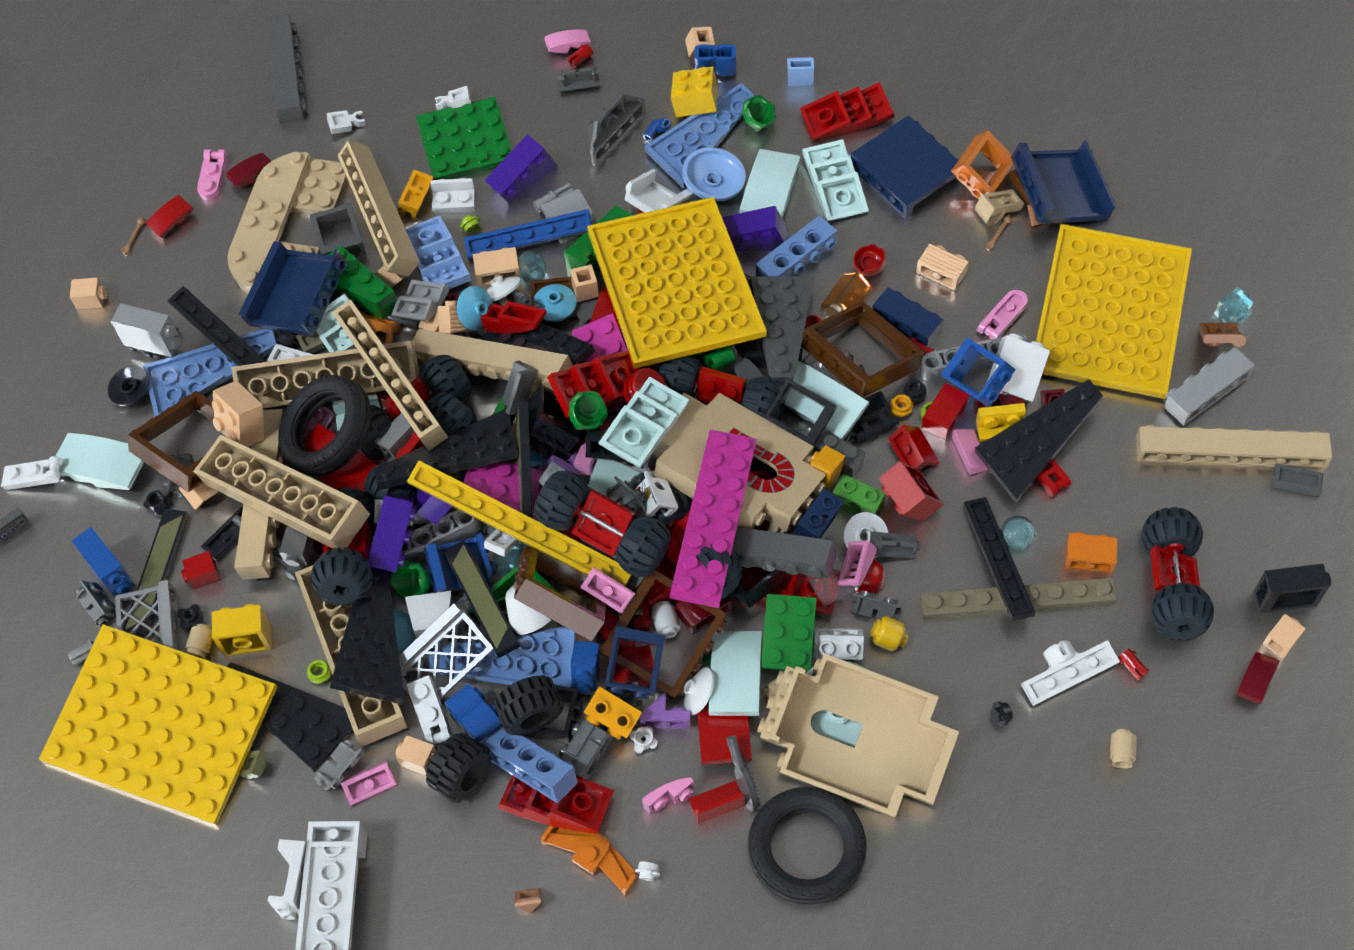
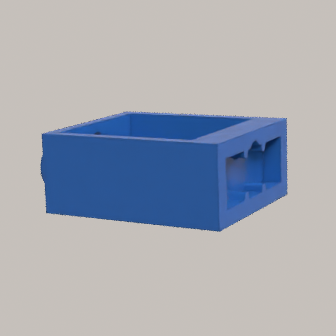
M967 337L941 373V376L979 402L990 407L998 398L1005 384L1010 381L1016 369ZM981 354L999 366L981 392L977 393L961 381Z
M92 527L71 540L114 598L116 595L128 593L131 588L136 586Z

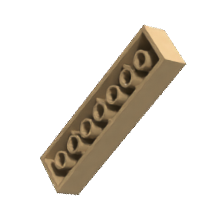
M414 341L383 345L409 382L419 377ZM358 349L231 367L233 382H239L263 404V409L288 406L292 402V398L305 385L327 375H340L350 378L358 383L366 394L386 391Z
M223 435L218 437L193 471L207 486L331 548H347L370 515L358 500Z
M312 565L295 572L333 674L352 604L350 606H334L333 603L328 604L323 599H320L312 586ZM339 690L353 731L361 747L408 728L399 704Z

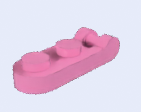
M212 149L204 150V160L197 185V191L203 200H213L220 193L228 158L226 149H219L218 151H213Z
M1020 290L1008 292L979 324L977 332L982 335H988L989 339L1000 338L1025 310L1028 302L1027 295ZM993 323L997 327L996 329H993L992 327H990V325Z

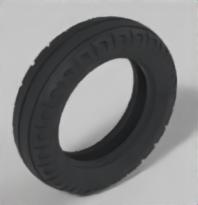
M327 375L309 382L292 398V402L288 404L285 409L286 412L282 416L278 432L280 452L289 466L309 476L328 475L344 467L358 453V449L362 447L370 429L371 404L366 392L354 380L340 375ZM338 398L343 399L345 403V416L339 432L324 448L308 453L305 449V433L310 420L327 402Z
M799 787L777 794L758 811L748 835L749 859L757 878L771 893L795 904L816 905L841 896L855 883L866 859V835L858 815L842 798L819 788ZM809 812L827 818L837 827L842 836L844 845L842 858L831 872L815 879L794 877L785 872L776 863L772 855L770 843L775 829L784 819L797 813Z

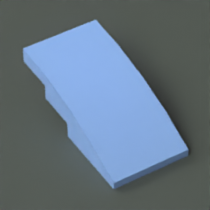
M441 216L405 228L420 261L417 269L423 281L446 284L449 289L471 281L470 274Z

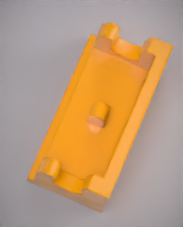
M413 170L398 201L399 216L403 217L407 211L411 213V219L416 218L417 212L431 186L433 176Z

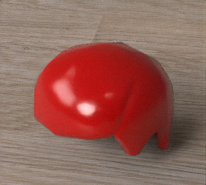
M875 244L859 248L853 257L855 270L866 277L876 276L881 273L886 265L884 249L877 247Z
M873 559L861 586H853L855 592L860 594V591L877 594L883 589L886 579L881 563ZM850 576L849 579H855V576Z

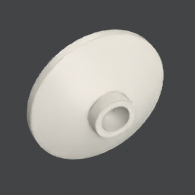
M499 276L494 278L490 282L491 286L486 290L492 302L513 292L521 284L520 277L514 276L503 279Z
M858 513L852 516L844 527V544L847 548L849 542L862 541L860 539L862 532L866 535L864 541H870V532L888 533L887 526L879 516L873 513Z
M702 668L685 684L684 709L690 710L691 715L699 713L705 707L712 694L715 677L713 671L709 668Z

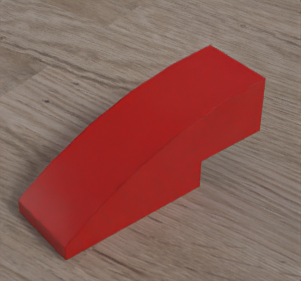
M507 301L505 306L491 303L487 313L482 315L480 319L485 331L505 334L522 333L537 328L547 311L546 309Z

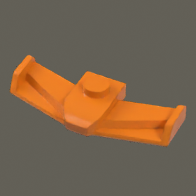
M549 825L540 838L541 843L545 845L548 844L575 853L571 859L572 862L590 874L594 875L597 869L600 868L624 896L627 895L639 877L635 869L610 844V839L599 832L593 834Z

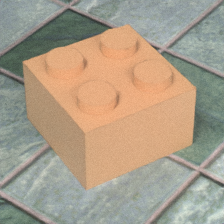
M237 381L213 390V424L216 430L221 431L227 438L246 447L263 441V404Z

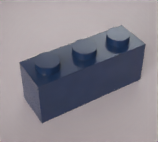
M887 287L873 304L872 309L908 339L910 337L913 339L917 338L918 342L930 347L942 332L943 319L938 314L926 310L918 302L909 300L899 291H894Z

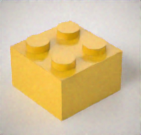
M700 67L698 69L681 70L673 73L671 101L676 118L717 112L719 86L714 67Z
M247 604L240 608L225 607L219 611H212V639L224 657L272 651V627L261 605Z

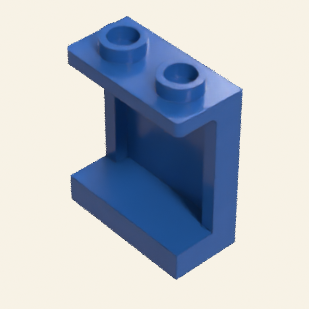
M480 533L476 537L465 539L464 541L484 579L489 584L492 582L493 576L496 575L493 561L489 562L487 553H490V550L484 548V541L486 539H483L482 533ZM461 541L438 546L433 543L425 546L424 552L435 593L463 590L443 553V550Z

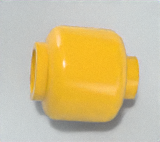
M884 616L881 619H876L871 629L870 637H873V642L876 646L893 652L899 646L904 647L908 639V633H905L906 627L903 622L889 616Z

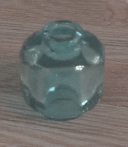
M527 251L518 257L519 274L522 280L530 283V281L542 280L545 277L547 266L539 253Z

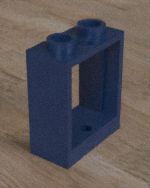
M824 488L799 521L792 535L821 539L833 523L844 501Z
M616 626L605 687L610 688V693L624 695V691L633 692L635 698L646 700L649 699V696H654L665 635ZM620 640L657 646L649 688L613 681Z

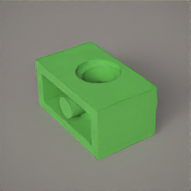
M845 474L842 475L833 491L835 496L844 501L840 509L852 515L869 512L879 516L884 507L886 494L883 491Z

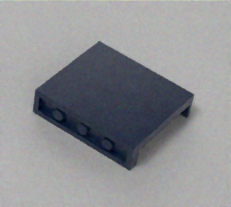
M909 115L851 153L855 172L905 219L912 215L913 206L956 177L951 170L959 160L945 146L936 141L931 133L925 131L918 121H914Z
M1087 140L1083 141L1077 150L1030 151L1027 143H1019L1011 156L1039 224L1105 221L1109 219L1117 207Z
M274 241L238 315L252 327L314 336L348 261L336 249L333 255L330 256L287 250L281 242Z

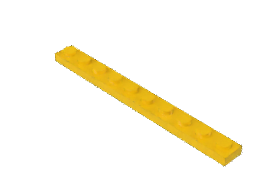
M421 461L417 462L407 480L408 484L587 576L595 567L625 587L632 576L625 572L618 562L554 529L547 528L542 523Z

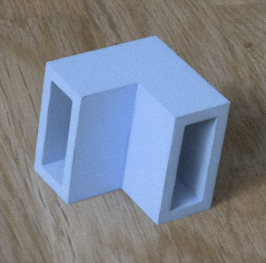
M813 57L787 58L788 86L814 85Z

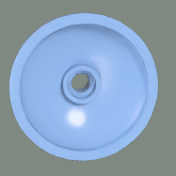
M708 147L694 151L686 158L682 169L684 183L692 193L703 199L714 197L715 201H725L735 197L742 190L746 179L745 169L741 161L732 153L720 148Z

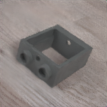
M351 203L310 215L321 254L328 255L341 245L355 258L367 255ZM350 220L355 237L325 246L320 228Z

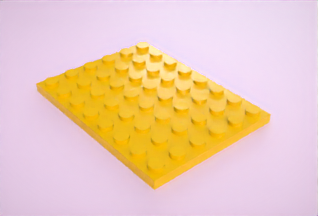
M714 197L587 226L588 235L634 369L767 336V330Z
M1061 224L1036 342L1043 344L1045 349L1050 350L1042 374L1082 383L1090 379L1097 386L1166 399L1192 248Z
M103 624L38 760L217 825L278 686L263 679Z

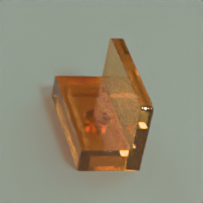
M860 272L844 274L821 306L823 308L834 307L839 313L862 302L872 287Z

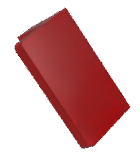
M903 424L888 438L900 461L919 470L926 465L937 466L940 463L919 427Z
M736 780L688 798L698 824L745 806V796L743 792H740Z

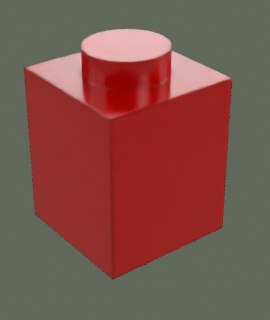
M210 551L182 560L184 569L181 570L184 582L190 583L194 590L221 581L216 561Z

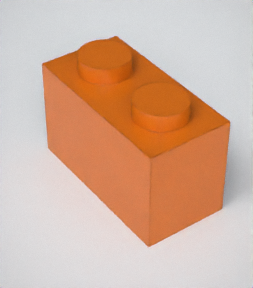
M1083 532L1068 534L1065 543L1064 569L1113 574L1117 564V538L1105 534L1098 536L1086 535Z

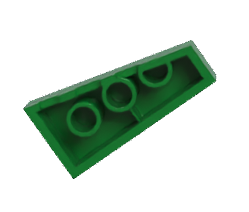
M615 206L596 224L633 216V214ZM587 231L564 251L568 277L571 276L570 269L592 264L597 280L602 272Z
M340 245L336 250L343 255L348 263L332 296L335 297L337 295L340 297L346 294L349 300L351 299L353 304L360 306L362 310L378 318L385 319L393 312L397 301L394 290Z

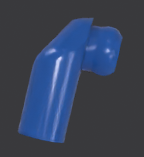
M666 117L653 120L643 134V138L650 142L655 134L668 131L671 127V120Z

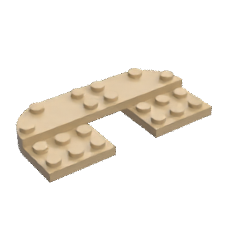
M292 152L271 161L260 172L228 251V266L233 278L244 292L249 293L273 242H281L279 240L290 212L311 215L319 211L338 207L348 180L341 162L310 158L308 152ZM281 242L287 250L321 254L319 247Z

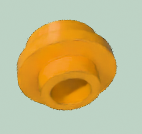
M897 395L890 403L891 412L899 417L908 416L913 410V403L906 395Z

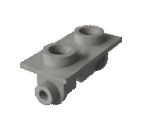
M350 741L340 742L330 755L337 762L335 765L326 760L315 773L316 777L314 780L318 784L322 785L324 782L327 784L324 790H329L331 787L335 789L344 779L342 773L346 768L352 769L359 761L360 757L358 754L361 749L353 751L351 748L354 745Z

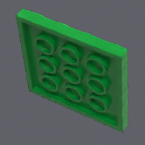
M496 96L474 101L462 107H450L416 116L431 174L434 177L433 180L455 179L495 169L512 151Z

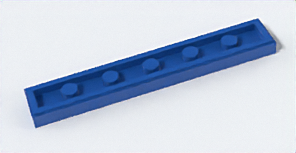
M586 209L465 237L464 243L467 258L472 260L473 254L483 251L489 252L512 247L519 249L584 234L587 232V226L592 225L590 211Z

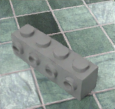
M1236 347L1228 352L1223 351L1215 362L1204 365L1196 376H1189L1181 387L1171 389L1166 395L1167 401L1164 408L1184 426L1248 379L1255 365Z

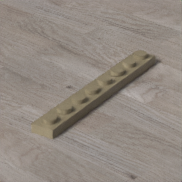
M1113 578L1024 585L1035 610L1115 604L1117 601ZM997 587L920 594L923 619L1007 613Z

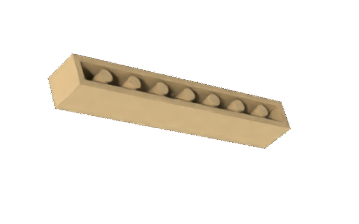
M348 140L339 152L338 158L387 272L409 277L420 261L369 146Z
M351 299L334 310L332 314L426 448L430 451L447 439L448 436Z
M419 329L412 340L415 342L418 365H424L428 359L434 356L445 354L451 356L464 372L475 376L483 375L492 379L499 378L508 381L514 361L520 360L537 370L533 386H540L542 384L551 390L553 389L547 377L551 373L568 370L573 366L570 358L565 354Z
M284 410L263 411L264 440L252 445L251 449L287 466V462L280 452L278 442L279 426ZM243 504L234 568L242 580L270 577L271 568L274 567L273 549L277 546L275 534L276 527H279L280 522Z
M1153 425L1140 426L1136 435L1137 462L1274 467L1277 463L1297 468L1326 469L1332 459L1330 433H1321L1319 431L1297 432L1295 430H1288L1284 432L1270 429L1257 431L1246 428L1229 430L1225 428L1203 429L1201 427L1179 428L1177 426L1155 427Z

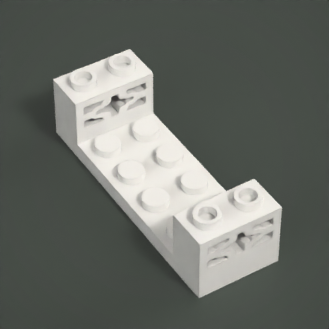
M309 821L295 950H351L359 859L366 858L368 835L360 821Z

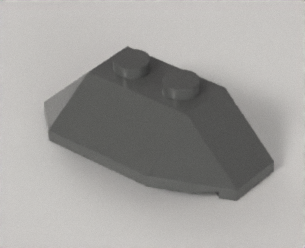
M620 94L607 108L601 111L594 121L589 123L587 135L593 166H596L646 113L645 100L643 98Z

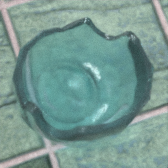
M1016 515L1008 518L1001 527L1002 535L1010 550L1023 551L1029 549L1037 538L1035 525L1025 516Z

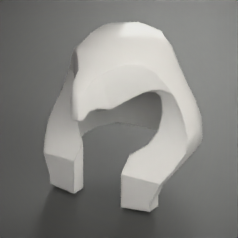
M513 586L506 592L505 600L509 625L515 633L525 635L534 632L552 620L515 600V588Z

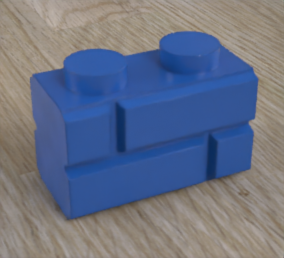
M576 641L574 642L570 663L572 688L578 689L581 695L590 694L589 692L596 691L598 688L600 676L599 644Z

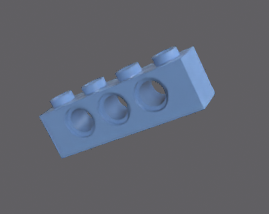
M820 215L757 262L756 276H795L801 274L810 263H815L823 253L835 247L837 243V230Z
M502 723L481 742L483 746L490 750L492 763L556 803L578 783L575 768L569 761L559 759L549 749L544 750L531 738L526 739L521 735L513 736L507 734Z

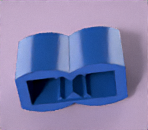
M703 44L695 46V69L714 67L715 74L735 75L736 46L731 44H721L718 46Z
M467 684L444 703L448 711L462 725L466 732L474 740L481 742L498 728L501 723L495 706L493 704L488 706L483 701L485 696L477 686L472 688Z

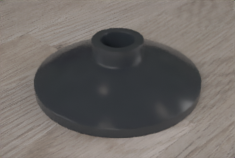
M135 365L119 370L112 377L108 385L110 400L119 406H128L139 401L149 387L148 373L142 367Z

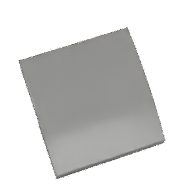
M579 188L541 205V210L546 218L589 209L592 225L597 223L590 206ZM583 234L558 239L561 245H564L581 237Z
M411 280L406 295L398 296L391 316L427 322L438 311V306L442 305L449 287L441 283Z

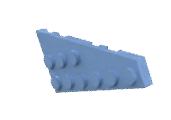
M740 83L718 98L717 112L691 115L645 145V152L685 189L686 184L682 177V169L686 158L694 151L702 148H717L743 116L742 108L744 101L755 95Z
M264 328L239 336L262 358L269 355L277 344L274 331ZM213 344L143 365V369L149 376L148 390L155 417L194 391L204 395L233 377L231 367L236 365Z
M564 626L538 630L525 635L514 634L520 644V648L500 658L497 657L493 650L465 677L467 679L511 685L524 678L545 675L552 679L554 685L572 688L570 663L577 633ZM473 640L472 654H480L487 648L481 640ZM468 641L457 643L456 653H467ZM452 644L441 645L440 652L451 653ZM429 654L428 669H434L435 654ZM440 655L439 669L450 670L451 655ZM456 656L455 670L463 671L467 665V656ZM439 672L441 675L450 676V673Z

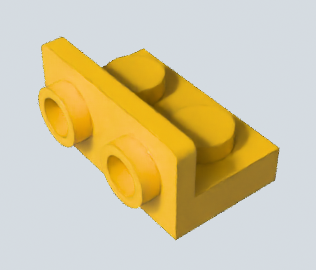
M1025 404L978 408L976 427L979 440L981 442L987 441L1022 420L1026 413Z

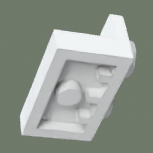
M472 178L431 181L433 214L475 212L476 191Z
M814 628L815 659H822L824 653L841 660L863 659V629Z

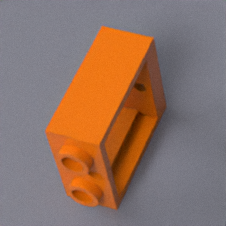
M987 130L974 137L951 172L979 200L982 194L995 192L1014 163L1011 159V153ZM979 151L997 168L988 184L970 166Z

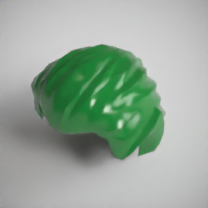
M762 95L752 96L743 103L742 115L744 120L757 132L771 126L777 117L775 105Z
M578 392L569 403V417L576 430L590 431L597 429L603 425L608 415L607 405L597 392Z
M415 560L404 561L403 567H398L397 571L393 572L389 578L392 588L404 599L408 596L427 594L432 583V577L427 568L419 562H415Z

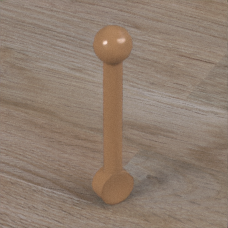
M1010 216L1004 217V222L995 234V236L993 237V239L986 243V249L988 251H992L994 249V243L997 241V239L999 238L1007 224H1010L1012 222V218Z
M144 218L137 220L138 225L127 245L122 247L121 251L124 255L131 253L130 247L141 226H144L146 223Z

